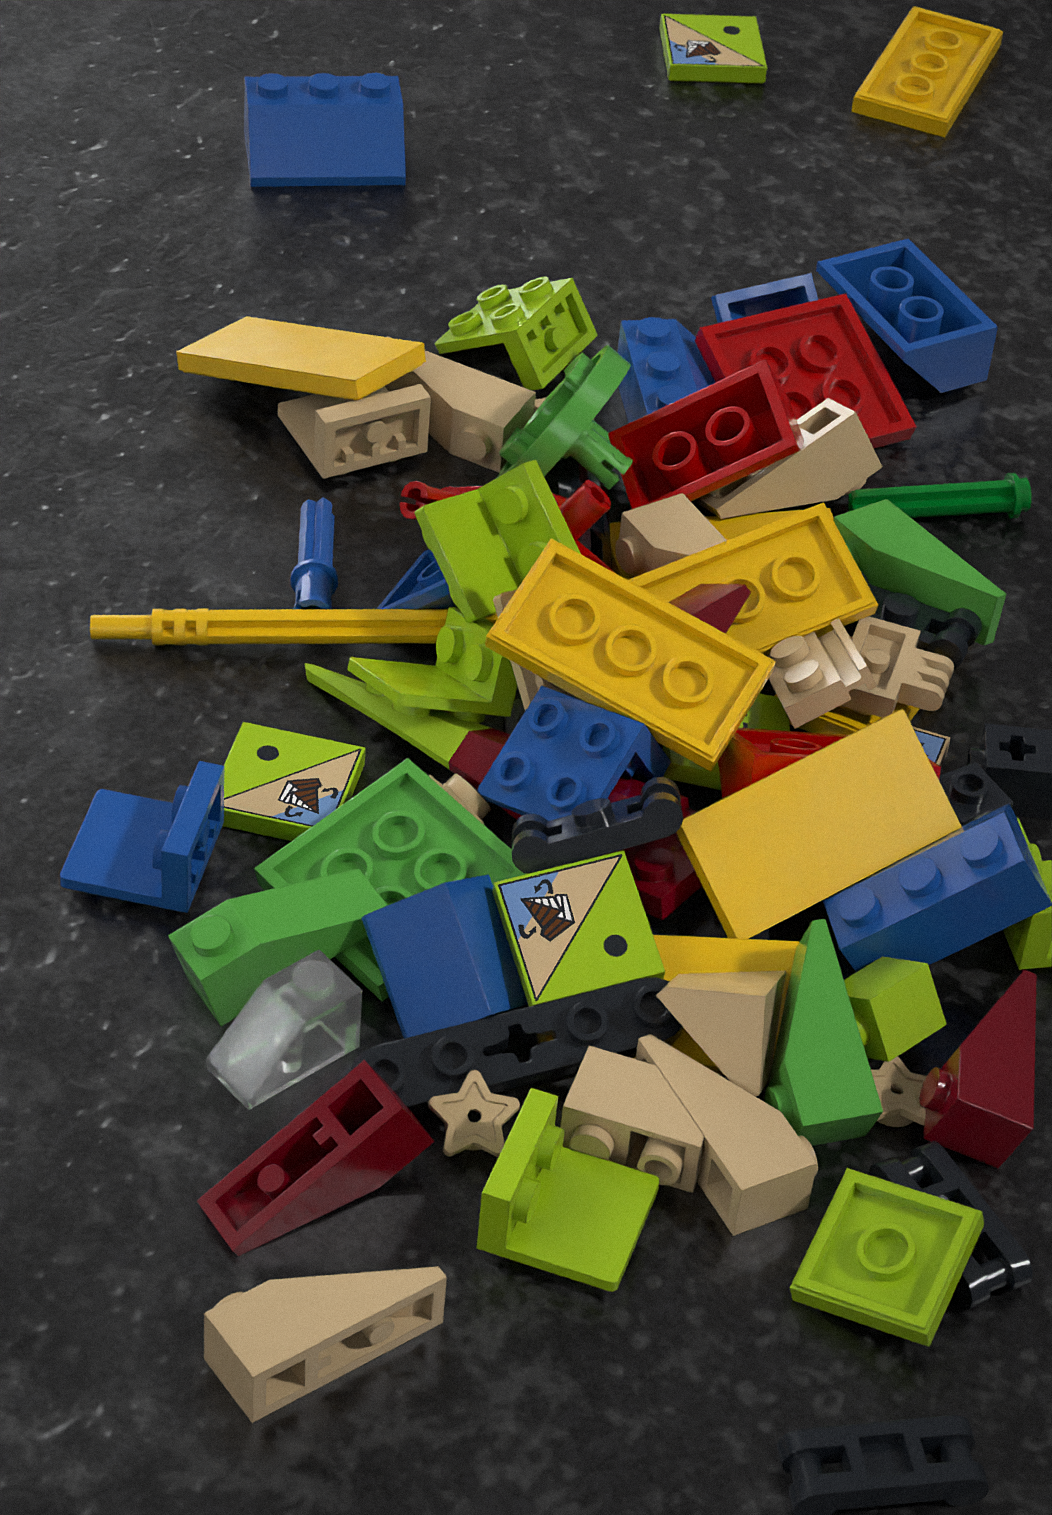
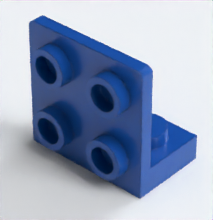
M541 685L479 785L478 793L484 800L523 816L526 814H537L550 821L571 815V811L584 802L599 798L608 799L621 776L632 779L633 775L636 774L649 780L654 777H663L671 761L644 723Z
M199 761L189 786L179 785L173 803L105 789L98 790L60 872V885L63 888L188 913L224 823L225 766Z

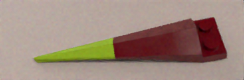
M305 663L306 676L310 683L399 735L454 774L456 773L477 790L510 737V734L488 726L454 718L443 710L431 709L428 717H414L399 713L392 709L393 702L387 697L378 696L366 691V683L313 664ZM621 776L608 799L613 803L640 795L645 782ZM680 795L684 819L697 811L689 808L688 797ZM501 807L504 811H506L516 820L523 816L521 814ZM677 833L623 849L645 913L663 920L702 887Z

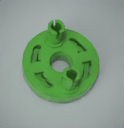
M609 345L602 348L592 359L584 353L578 355L564 370L565 378L539 406L524 428L521 430L517 427L503 445L499 455L507 460L497 478L520 464L535 459L545 476L561 457L567 459L571 456L601 481L604 487L610 490L619 481L618 475L612 470L616 468L624 475L633 460L630 457H626L610 443L608 432L593 419L617 389L631 364Z

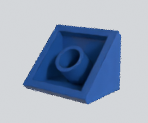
M489 874L442 883L361 917L403 1038L503 1014L528 1006L492 893L493 884Z

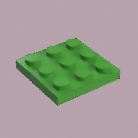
M408 758L254 868L257 882L264 890L359 868L387 905L445 882L489 874L493 884L497 881L526 874L514 865L511 848ZM368 936L334 956L379 1000L383 1002L389 997Z

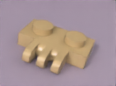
M869 616L859 620L852 641L868 666L877 687L868 690L865 683L848 692L852 700L840 706L850 708L860 714L875 715L882 718L893 713L897 702L927 711H936L942 705L944 694L947 691L949 680L954 671V664L948 657L917 649L920 630Z

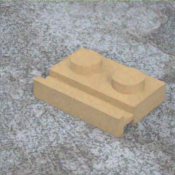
M839 618L830 622L834 629L819 638L815 632L804 637L792 636L776 644L770 654L767 655V657L776 661L769 681L794 729L852 700L848 692L865 683L868 690L877 687L868 666Z

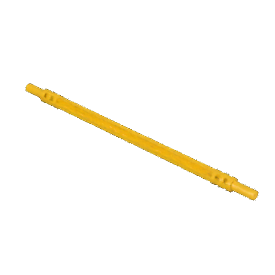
M152 609V615H91L90 636L91 640L152 639L153 646H164L165 644L436 643L440 629L445 626L448 609ZM495 614L486 617V619L495 624L498 616Z

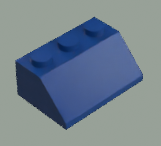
M269 73L260 77H245L244 134L251 187L405 185L404 116L398 76H386L380 73H368L363 76H334L328 73H318L311 77H284L279 74Z
M909 238L817 262L816 271L839 295L846 293L856 313L906 364L938 391L943 393L987 380L998 326Z
M649 317L642 320L621 321L617 353L627 360L631 366L618 387L628 424L716 383L695 343L696 337L676 319Z
M1009 804L962 826V828L823 900L840 951L856 972L882 956L923 962L930 965L1052 906L1020 825Z

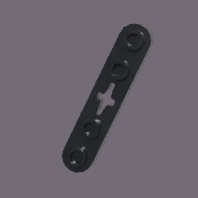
M657 977L640 978L376 1045L363 1051L354 1060L351 1070L365 1060L394 1090L414 1115L431 1110L428 1107V1101L432 1097L458 1093L469 1072L472 1070L480 1072L490 1092L495 1094L578 1072L589 1046L630 1058L636 1057L638 1038L650 1034L671 1046L681 1036L683 1026L656 996L669 981ZM513 1034H519L523 1043H540V1045L531 1048L529 1061L519 1063L514 1053H497L507 1048L509 1036ZM552 1035L553 1040L546 1041V1036Z

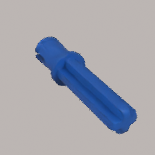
M323 497L317 502L308 499L301 506L298 564L291 572L290 582L296 594L293 609H332L331 596L338 587V574L332 566L335 516L332 513V503Z

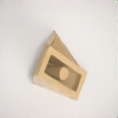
M786 971L678 974L656 996L730 1082L755 1097L762 1092L769 1082Z

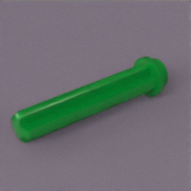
M1007 473L1004 480L856 489L849 493L848 511L850 512L888 499L910 518L1007 512L1009 518L1013 519L1018 518L1021 512H1028L1030 510L1032 496L1030 483L1027 478H1019L1016 473Z

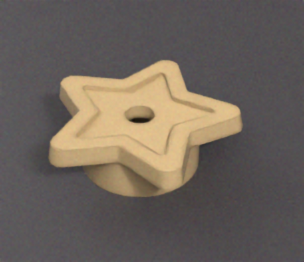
M455 773L442 785L429 774L433 781L484 825L482 819L491 811V808L467 781Z
M898 1056L890 1062L884 1061L879 1070H871L883 1109V1113L877 1121L891 1127L907 1126L913 1121L924 1125L925 1108L920 1106L919 1097L927 1076L911 1073Z
M472 1070L469 1072L458 1093L434 1096L428 1101V1107L444 1122L446 1133L443 1153L446 1156H453L463 1150L482 1149L499 1157L505 1144L502 1126L520 1109V1103L518 1099L492 1094L480 1072ZM471 1111L479 1112L481 1115L480 1121L471 1122L468 1119V1113Z

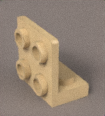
M421 384L390 392L383 386L358 401L313 394L279 403L278 417L324 479L427 452L431 397Z

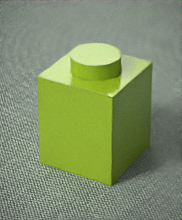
M882 956L844 980L867 1058L890 1062L947 1025L928 963Z

